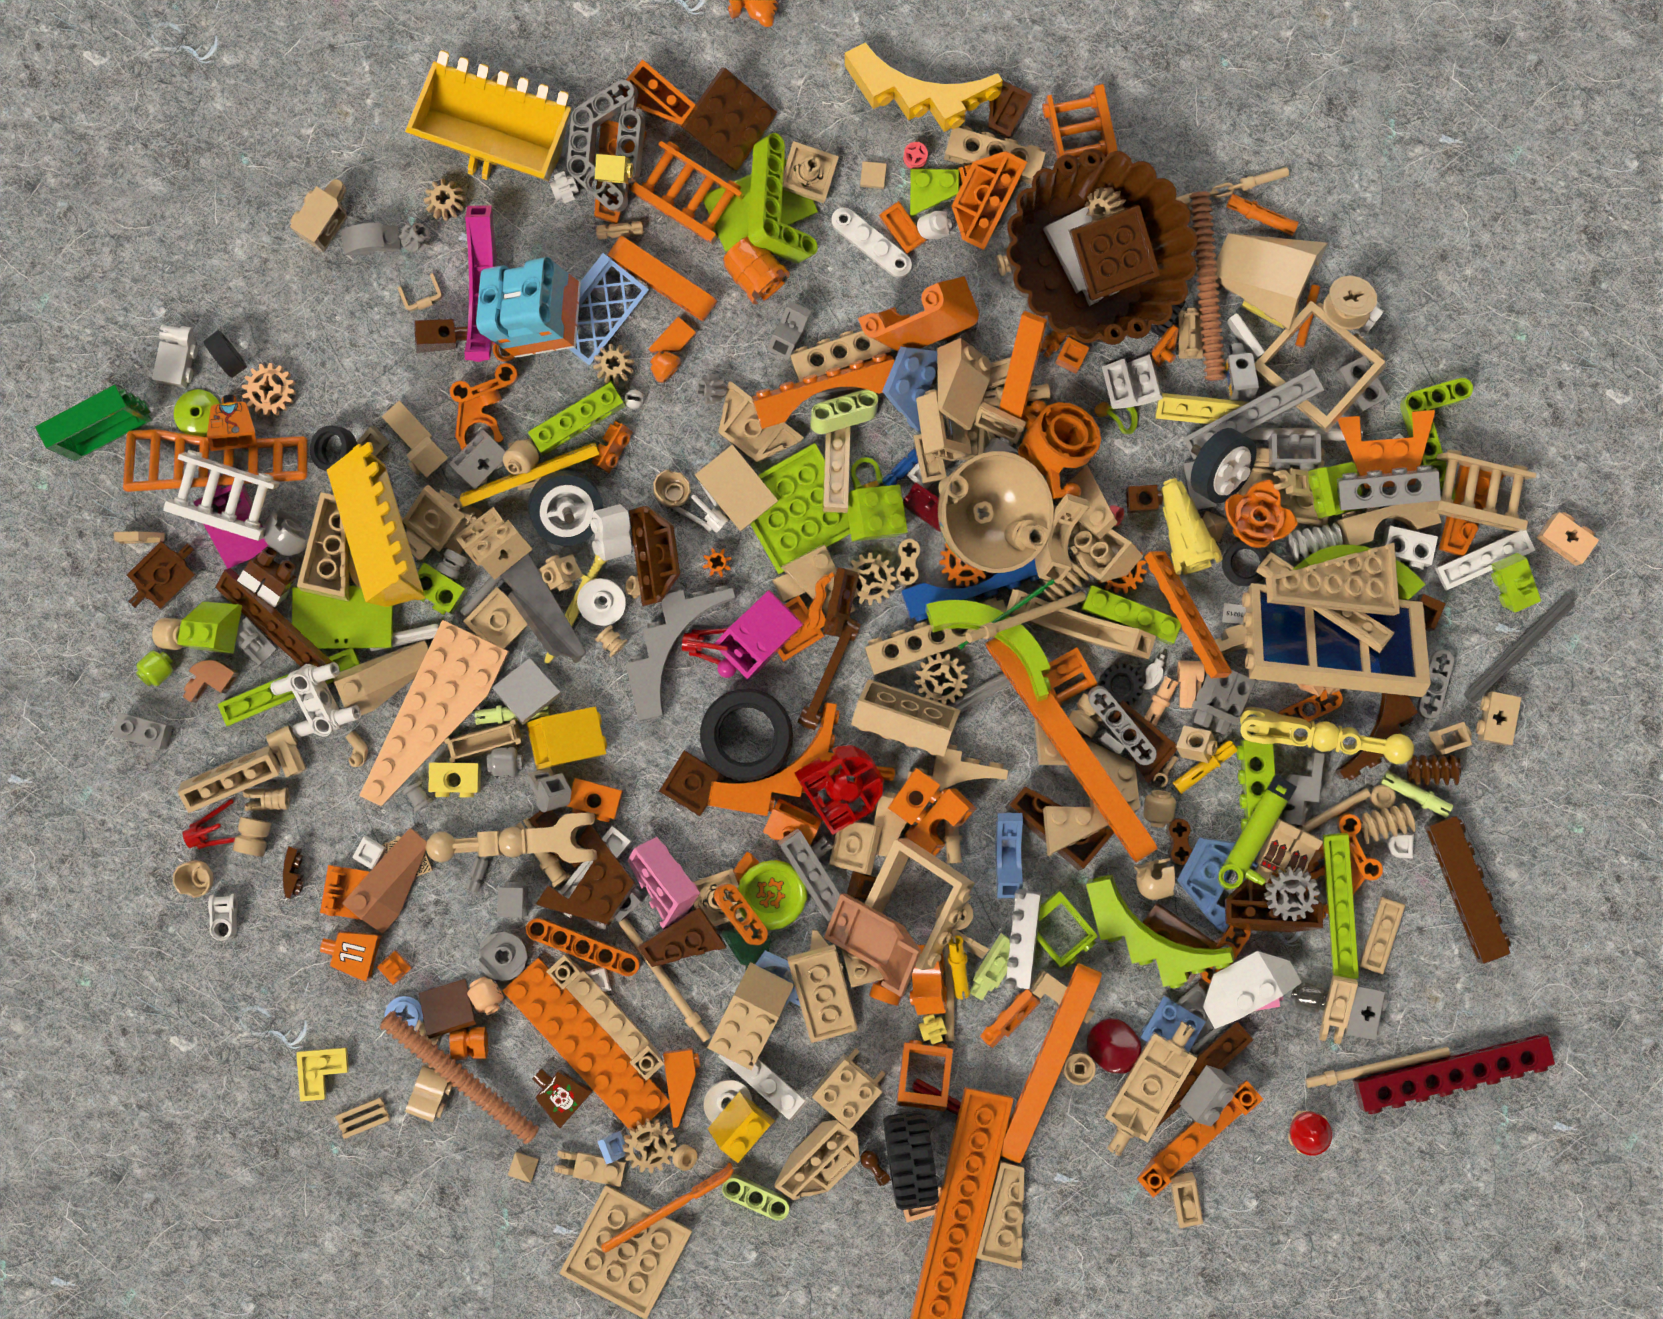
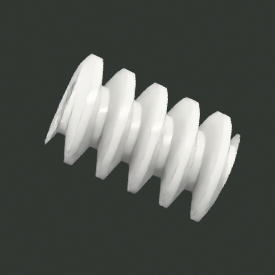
M1333 523L1331 529L1328 525H1323L1321 530L1319 527H1314L1312 533L1308 528H1305L1302 533L1299 530H1295L1293 536L1291 533L1288 535L1290 551L1295 561L1299 560V554L1301 553L1304 559H1306L1309 552L1313 554L1330 546L1343 545L1341 531L1337 523Z

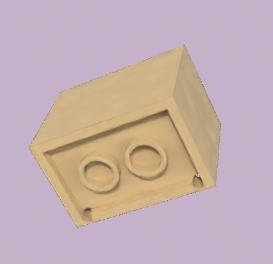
M750 962L707 1048L752 1070L780 1017L794 984Z

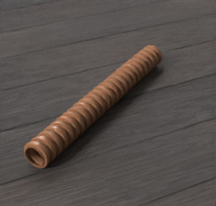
M1202 191L1189 195V198L1192 199L1190 207H1193V210H1191V214H1193L1191 221L1194 222L1192 229L1195 230L1198 239L1194 250L1197 255L1194 256V259L1197 260L1196 264L1198 270H1196L1198 275L1196 281L1199 282L1197 289L1200 290V293H1198V297H1200L1198 304L1201 305L1199 312L1202 313L1199 318L1202 320L1200 327H1203L1201 335L1204 336L1201 341L1204 342L1202 349L1205 350V353H1203V357H1205L1203 364L1206 365L1204 372H1207L1205 380L1215 381L1226 378V374L1223 372L1226 370V367L1223 366V363H1225V359H1222L1224 344H1221L1223 336H1220V333L1223 331L1220 329L1222 322L1219 321L1221 314L1218 313L1221 307L1218 306L1220 299L1217 298L1219 291L1216 289L1219 287V284L1216 283L1218 276H1215L1217 261H1214L1216 253H1213V250L1216 248L1213 245L1215 239L1212 238L1214 231L1211 230L1214 227L1213 223H1211L1213 216L1210 215L1212 208L1209 206L1212 204V201L1209 200L1211 193Z
M392 1011L383 1019L380 1024L381 1030L386 1029V1034L391 1033L393 1039L397 1038L398 1043H403L405 1049L409 1048L411 1054L416 1053V1058H422V1062H427L429 1068L433 1067L435 1073L439 1072L441 1078L445 1077L446 1082H452V1086H457V1090L459 1092L463 1091L465 1097L469 1096L470 1101H475L476 1106H482L481 1110H487V1114L489 1116L493 1115L494 1120H499L500 1125L504 1124L506 1130L510 1129L511 1134H517L518 1139L522 1138L524 1144L529 1143L536 1136L539 1126H533V1122L531 1120L527 1121L525 1115L521 1116L520 1111L516 1112L514 1106L510 1107L508 1101L504 1102L503 1097H497L498 1093H492V1089L490 1087L486 1088L484 1082L480 1083L479 1078H474L473 1073H467L468 1069H462L460 1063L456 1064V1060H451L449 1054L445 1055L443 1049L439 1050L437 1044L433 1045L432 1040H426L425 1035L421 1036L419 1030L415 1031L413 1025L409 1026L407 1020H402V1016H396V1012Z

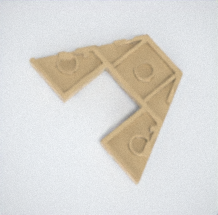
M1035 719L1039 765H1067ZM1083 738L1131 809L1136 813L1140 809L1135 763ZM1090 797V807L1046 806L1043 809L1048 856L1108 826V823Z

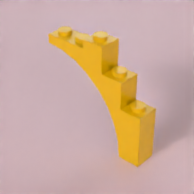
M866 42L845 52V68L873 109L879 106H886L894 99L908 121L915 117H922L930 110L944 132L951 128L956 129L965 122L966 111H972L980 104L996 99L1002 92L1003 80L998 73L981 80L962 84H939L909 77L893 69L876 56Z

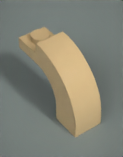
M1066 494L1058 506L1053 505L1054 514L1051 533L1045 546L1035 557L1039 578L1048 581L1054 579L1055 583L1060 584L1072 568L1068 555L1070 534L1075 524L1089 507L1087 499Z

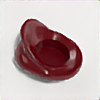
M1114 1018L1104 1019L1098 1022L1088 1034V1052L1102 1069L1110 1073L1119 1074L1131 1071L1141 1054V1042L1127 1023Z

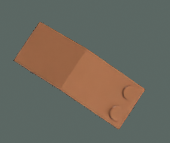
M846 893L840 894L824 938L877 968L885 980L882 981L881 986L903 997L921 953L920 948L902 924Z

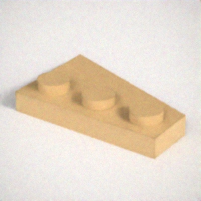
M1086 465L1068 483L1078 484L1081 488L1080 498L1087 499L1089 504L1088 509L1078 522L1101 539L1118 522L1090 468ZM1055 498L1054 501L1059 504L1063 498Z

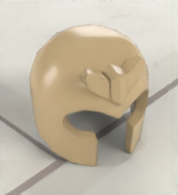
M1171 858L1154 860L1143 865L1138 864L1134 866L1137 870V887L1144 897L1150 900H1158L1175 895L1174 866L1166 867Z

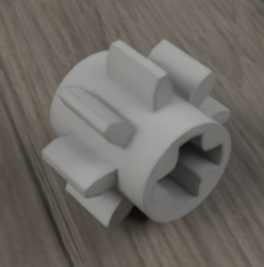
M414 222L411 226L407 223L401 229L402 233L399 235V238H401V244L406 250L415 253L419 249L422 252L428 246L427 242L431 237L429 236L428 229L423 224Z
M718 374L702 376V380L697 383L696 387L698 397L705 398V404L721 402V398L726 395L727 388L725 382L718 380Z

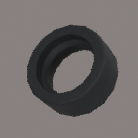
M217 330L203 341L214 360L229 377L233 378L247 368L241 355L221 331Z
M333 425L324 426L317 430L312 437L310 443L312 462L317 468L327 471L328 468L352 451L357 445V441L348 429ZM337 435L341 441V453L334 463H330L326 456V447L331 437Z
M1238 541L1225 551L1222 557V569L1230 582L1237 586L1248 587L1251 583H1259L1265 577L1259 573L1248 578L1237 575L1232 568L1234 554L1242 549H1250L1257 554L1261 564L1268 556V552L1264 547L1255 548L1243 541Z

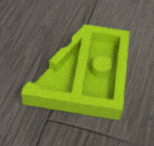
M911 169L910 217H914L928 208H933L945 200L956 197L959 191V170Z

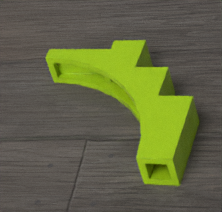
M1113 874L1092 878L1086 883L1100 940L1108 939V942H1115L1121 940L1122 936H1125L1132 964L1139 962V965H1147L1152 963L1153 959H1156L1163 987H1182L1185 985L1184 982L1188 981L1189 971L1192 974H1198L1206 971L1208 967L1215 966L1216 969H1222L1230 966V963L1234 961L1235 956L1232 947L1220 949L1193 948L1175 943L1155 933L1143 924L1129 909L1118 890Z

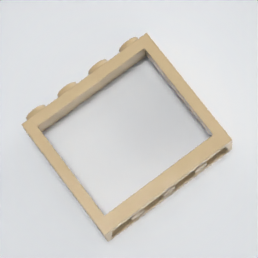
M1310 301L1295 318L1290 331L1285 329L1255 362L1256 374L1274 389L1286 383L1266 365L1312 313L1371 361L1373 365L1327 416L1308 400L1295 406L1327 433L1386 368V363L1384 361L1385 356L1375 348L1373 350L1369 349L1365 345L1367 343L1366 340L1359 334L1355 333L1352 335L1348 330L1333 325L1325 316L1323 304L1318 303L1316 305Z
M895 839L865 904L883 913L909 857L954 886L915 965L920 970L934 969L937 961L941 960L944 946L951 939V932L955 924L958 923L962 916L961 911L965 903L971 897L969 894L975 882L910 839Z

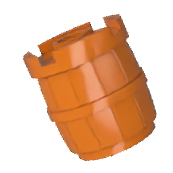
M748 236L737 242L723 258L724 267L733 278V281L747 293V298L755 305L759 304L756 301L757 299L762 298L765 301L784 285L783 277L786 275L789 278L790 272L786 267L780 265L769 250L754 246Z

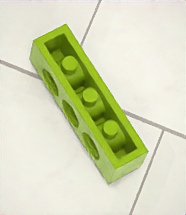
M610 382L528 431V434L542 456H545L626 406Z
M1242 740L1240 745L1236 746L1237 760H1241V770H1238L1239 785L1242 784L1243 794L1239 795L1240 808L1244 809V819H1241V831H1243L1253 814V809L1258 805L1275 775L1273 744ZM1253 757L1258 758L1261 762V766L1257 771H1253L1250 768V760ZM1256 781L1262 785V792L1257 796L1251 791V786Z

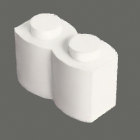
M621 504L593 511V519H591L590 525L593 533H595V541L592 542L594 553L603 561L631 554L628 511Z

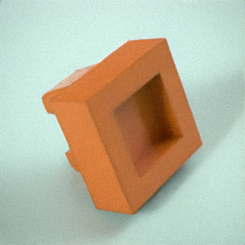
M397 950L377 966L392 985H395L412 969L410 964Z

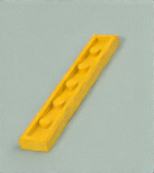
M593 442L536 464L529 473L510 474L479 486L476 489L461 493L460 502L462 507L599 455L597 444Z

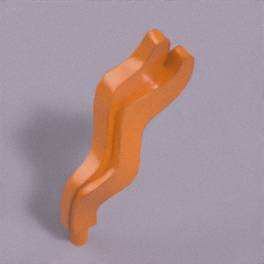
M833 572L829 575H824L815 584L816 594L808 610L810 622L807 625L808 630L813 629L815 626L817 629L824 626L826 618L822 611V605L826 599L825 586L835 576Z

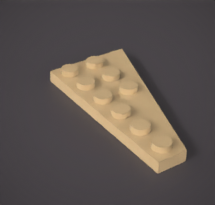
M1394 543L1266 578L1267 603L1392 616L1400 613Z

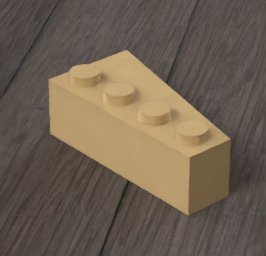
M321 492L297 587L304 592L349 601V544L334 495Z

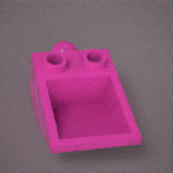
M243 484L240 494L241 502L237 504L235 515L237 520L245 522L246 519H249L253 504ZM232 485L223 489L222 486L216 487L211 507L216 504L219 507L218 514L225 512ZM203 497L193 501L196 507L202 503ZM203 523L227 569L251 560L268 546L264 538L257 541Z
M770 590L738 618L714 643L728 647L727 651L719 650L727 658L721 660L717 666V671L723 678L734 676L737 669L747 679L756 676L803 626V623Z

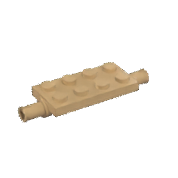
M1181 1021L1172 1039L1167 1040L1155 1032L1151 1035L1104 1115V1118L1117 1126L1118 1131L1107 1146V1149L1112 1153L1115 1150V1155L1121 1156L1130 1138H1134V1136L1148 1143L1197 1060V1056L1186 1051L1184 1048L1195 1031L1194 1027L1191 1025L1187 1026L1186 1022Z

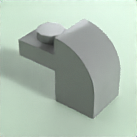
M381 222L353 225L341 231L344 255L366 256L374 251L397 252L401 250L398 226L382 225Z
M789 301L782 319L772 335L767 350L789 361L790 355L793 354L808 325L811 311Z
M551 767L528 773L527 780L537 797L536 805L542 812L569 805L572 791L562 773L554 775Z

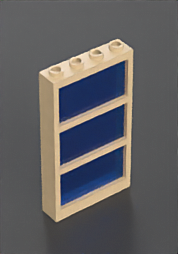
M1251 583L1247 593H1243L1242 607L1246 609L1243 617V627L1247 629L1244 637V647L1248 649V654L1245 658V668L1249 669V679L1423 697L1431 685L1423 602L1399 600L1400 613L1394 616L1365 613L1394 632L1393 637L1379 653L1311 607L1267 603L1266 585Z

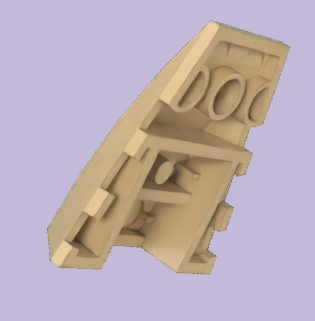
M1228 233L1216 259L1217 265H1215V268H1217L1215 276H1218L1216 282L1233 294L1245 299V302L1257 307L1265 315L1275 319L1290 331L1299 311L1298 301L1314 265L1319 266L1328 243Z

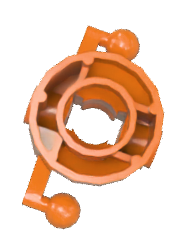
M1036 400L1025 408L1023 421L1026 422L1025 427L1027 430L1023 443L1019 446L1018 456L1028 460L1042 475L1046 476V482L1052 499L1063 498L1066 494L1080 497L1081 488L1076 483L1070 482L1061 489L1059 473L1063 467L1077 468L1086 465L1099 450L1101 442L1099 427L1091 415L1076 405L1057 402L1047 406L1044 401Z

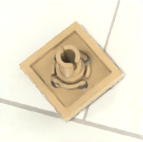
M793 141L784 168L783 190L824 203L839 156Z
M733 868L694 881L700 892L693 904L694 908L700 906L713 926L729 922L730 920L725 913L720 914L723 911L718 910L721 908L714 899L715 890L712 891L710 887L712 884H715L717 886H712V889H716L722 884H732L738 888L739 884L733 873ZM723 891L725 893L723 900H730L727 898L730 891ZM738 909L736 911V919L742 917Z

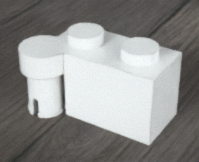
M162 324L160 330H163V332H159V338L166 341H160L152 379L157 383L187 388V384L191 382L193 377L192 359L196 358L198 352L196 341L193 340V328L185 326L178 328Z

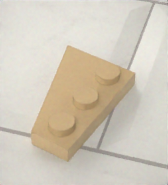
M821 545L781 566L813 600L816 594L815 584L817 581L831 572L836 576L837 572L825 545ZM834 577L825 586L826 599L822 605V611L826 615L832 595ZM852 604L851 612H853V611L856 610L853 604Z

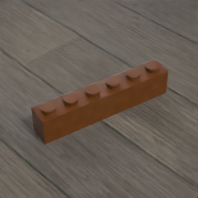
M1449 816L1425 825L1424 828L1477 963L1485 964L1511 954L1509 947H1511L1510 939L1506 933L1502 932L1500 927L1502 919L1498 911L1492 907V894L1489 888H1485L1482 878H1484V874L1480 865H1476L1474 861L1475 851L1472 844L1466 841L1464 835L1466 828L1463 821L1458 819L1457 816Z

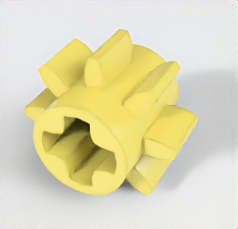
M934 1014L923 1016L924 1022L918 1024L923 1040H931L932 1045L942 1042V1035L947 1034L942 1017L935 1018Z

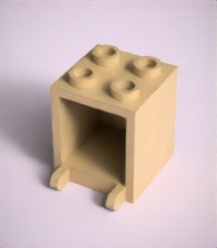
M857 1048L849 1056L843 1054L812 1090V1098L849 1130L882 1093L881 1085L878 1082L885 1075L881 1070L873 1079L852 1061L859 1053Z

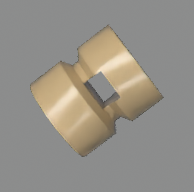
M1083 693L1076 704L1078 709L1072 710L1068 718L1078 732L1092 739L1099 728L1097 723L1103 720L1089 703L1088 695Z
M240 816L238 831L241 835L235 837L232 850L264 857L267 843L263 838L267 837L270 833L272 823Z
M1080 1050L1069 1051L1061 1071L1071 1083L1085 1085L1093 1079L1096 1068L1095 1063L1088 1054Z

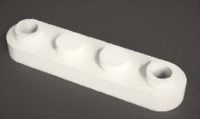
M843 207L833 213V228L895 278H904L910 273L912 267L910 257L852 210ZM841 216H846L848 218V221L846 223H841L839 221V218ZM897 261H902L904 263V266L902 268H897L895 263Z

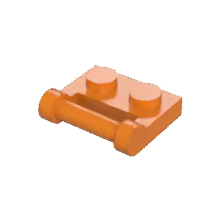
M1078 647L1049 662L1050 671L1048 674L1043 675V677H1048L1051 686L1050 692L1060 706H1062L1064 701L1089 687L1092 689L1098 686ZM1081 672L1083 673L1084 680L1056 694L1053 688Z

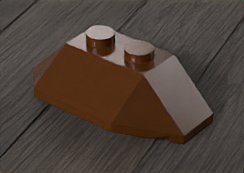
M642 506L629 510L641 602L642 606H648L662 602L679 577L680 567L674 525L650 507Z
M1247 878L1225 899V923L1242 930L1292 933L1323 928V904L1320 901L1318 904H1311L1314 911H1305L1306 918L1304 919L1301 915H1297L1296 921H1293L1289 915L1286 920H1283L1281 913L1275 916L1273 913L1274 908H1268L1267 902L1269 900H1266L1264 893L1270 892L1266 889L1265 885L1272 884L1271 879L1264 883V885H1260ZM1278 889L1276 891V901H1278V897L1280 896V891ZM1307 890L1303 893L1305 898H1307L1308 895ZM1291 892L1287 893L1288 895L1292 894L1293 896H1297L1296 892L1294 894Z

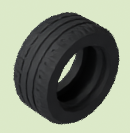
M736 689L723 694L709 706L701 723L700 742L706 759L720 774L737 781H756L770 776L786 761L793 743V728L787 711L773 696L756 689ZM741 708H754L763 712L770 719L774 728V741L770 751L763 758L751 763L738 762L731 759L720 743V728L724 719L731 712Z

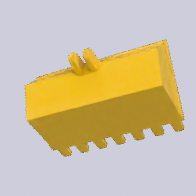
M441 50L437 62L433 61L405 132L469 156L467 174L474 175L477 170L478 160L484 161L482 179L485 180L490 176L492 164L496 166L498 164L549 182L562 154L567 122L572 108L567 106L569 93L561 90L558 94L557 102L547 99L549 86L540 84L536 96L527 92L529 79L520 77L516 89L507 86L508 72L501 70L497 82L488 79V65L481 63L477 75L468 73V58L460 57L457 68L448 66L449 52Z
M367 442L363 446L358 444L352 451L328 468L327 473L365 602L389 607L415 599L417 601L425 599L386 466L372 454L373 446L371 442Z

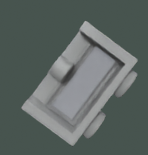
M1271 434L1268 438L1269 467H1275L1276 471L1288 470L1290 467H1300V470L1311 471L1321 463V434H1315L1313 438H1300L1299 434H1292L1289 438H1277V434Z

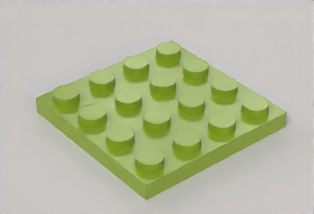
M815 443L758 475L778 502L752 522L750 526L778 575L785 572L781 566L821 545H825L828 548L851 535L847 513L823 512L825 459Z

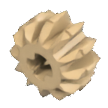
M441 179L440 186L436 182H432L434 190L426 189L425 192L430 197L424 198V203L428 204L426 208L428 213L434 212L433 216L435 219L440 218L442 215L444 221H448V214L457 218L455 210L463 211L464 208L459 203L466 201L465 197L460 195L463 192L462 188H455L456 183L454 181H450L447 185L445 179ZM444 196H447L449 198L446 200V204L441 203V201L444 199Z
M1113 187L1097 188L1096 191L1087 196L1089 201L1084 206L1089 211L1086 215L1091 216L1092 221L1126 209L1123 207L1126 200L1121 199V191L1114 192Z
M609 344L608 352L601 347L600 351L603 356H594V359L600 362L593 365L594 370H601L598 372L597 377L599 379L605 377V384L610 383L612 378L615 385H619L618 378L620 377L623 381H628L625 372L628 374H633L634 372L632 368L627 367L634 364L633 359H627L631 355L630 351L627 350L622 353V345H619L616 351H614L613 344ZM615 360H617L619 367H614L613 370H611V367L608 363H613Z

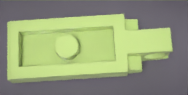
M1002 933L996 939L973 979L975 982L970 989V993L980 1000H983L988 990L992 991L995 987L998 988L1007 973L1010 938Z

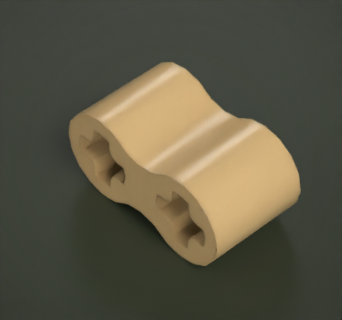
M905 539L898 548L901 564L897 570L896 578L898 583L905 587L913 585L918 578L915 562L920 553V546L913 539ZM907 545H911V548L916 551V553L911 554V557H907L906 552H902V549H906ZM905 569H910V573L914 574V577H910L909 581H905L904 576H900V573H904Z

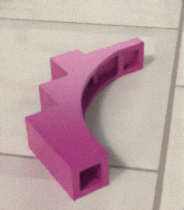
M492 205L467 206L465 215L469 265V315L464 353L465 360H473L475 362L490 360L492 346L495 344L478 331L476 324L481 271L486 268L495 267L497 260Z

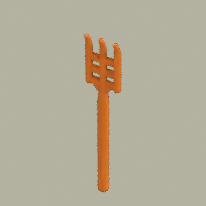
M728 1163L724 1169L694 1186L691 1192L680 1196L601 1245L602 1251L605 1253L609 1252L683 1207L693 1198L698 1199L726 1182L734 1171L732 1169L733 1166H731L732 1164Z

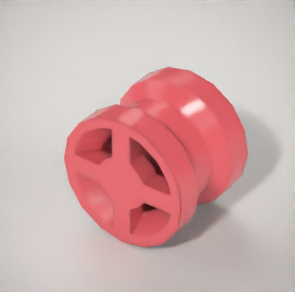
M912 142L906 146L903 160L908 168L921 169L925 166L928 156L925 145L920 142Z

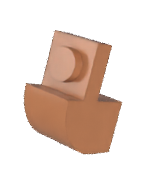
M213 660L198 662L189 669V672L194 674L196 678L188 681L184 688L186 692L183 697L190 702L197 703L208 685L220 693L226 694L240 673L222 662Z

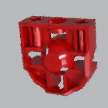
M853 745L837 746L832 749L835 755L831 756L830 761L827 762L825 760L822 762L820 758H817L794 772L800 785L832 835L873 812L883 793L884 778L879 769L864 750ZM841 764L843 769L839 770L840 773L837 775L833 773L830 776L828 771ZM846 776H854V782L847 781ZM823 788L832 799L826 804L818 793ZM860 796L865 806L862 807V811L858 812L857 810L853 813L848 803L855 801Z

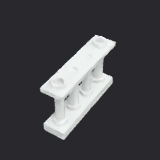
M193 450L179 454L178 459L187 462L178 497L165 502L163 511L257 541L263 539L266 529L260 527L258 521L268 488L275 489L279 486L280 482L274 481V477L269 474L259 473V475H255L202 458V453ZM197 465L211 469L202 503L198 504V507L190 505L189 500H187ZM220 473L235 477L225 512H222V514L212 512L213 508L211 507ZM244 480L258 484L249 519H246L245 522L237 520L235 515Z

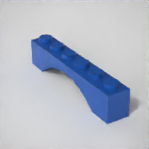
M1034 558L1019 569L997 573L989 580L975 586L947 589L922 583L902 590L901 595L910 620L916 618V621L919 622L928 619L926 613V604L945 600L976 602L975 597L984 594L985 598L999 594L998 589L1007 586L1008 590L1022 586L1021 581L1030 578L1031 582H1034L1041 578L1038 576Z

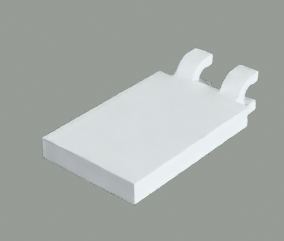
M1085 207L1044 227L1043 230L1075 292L1083 291L1089 306H1091L1103 297L1093 301L1089 299L1069 234L1070 229L1092 221V217L1086 215L1089 209Z

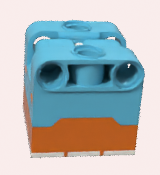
M550 257L528 260L524 266L512 269L505 265L483 269L480 276L476 318L477 329L482 335L516 358L575 348L581 282L552 261Z

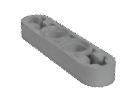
M1102 686L1092 688L1088 693V701L1093 709L1138 763L1142 765L1151 764L1156 758V750L1106 688ZM1095 694H1105L1103 699L1108 704L1106 708L1099 701L1094 703L1096 700ZM1113 710L1121 712V719L1115 723L1108 720V715ZM1127 729H1134L1136 731V737L1131 741L1123 739V733ZM1140 743L1145 750L1150 748L1148 751L1149 756L1147 758L1144 756L1139 757L1141 752L1135 745Z

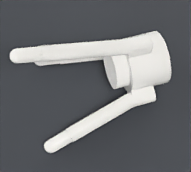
M701 483L700 485L716 509H709L696 495H692L691 498L707 513L704 518L707 522L681 507H670L703 526L708 532L713 530L718 533L730 520Z

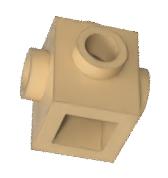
M573 554L561 558L559 555L552 556L545 560L546 565L538 569L550 591L557 588L559 592L573 586L572 582L583 576Z

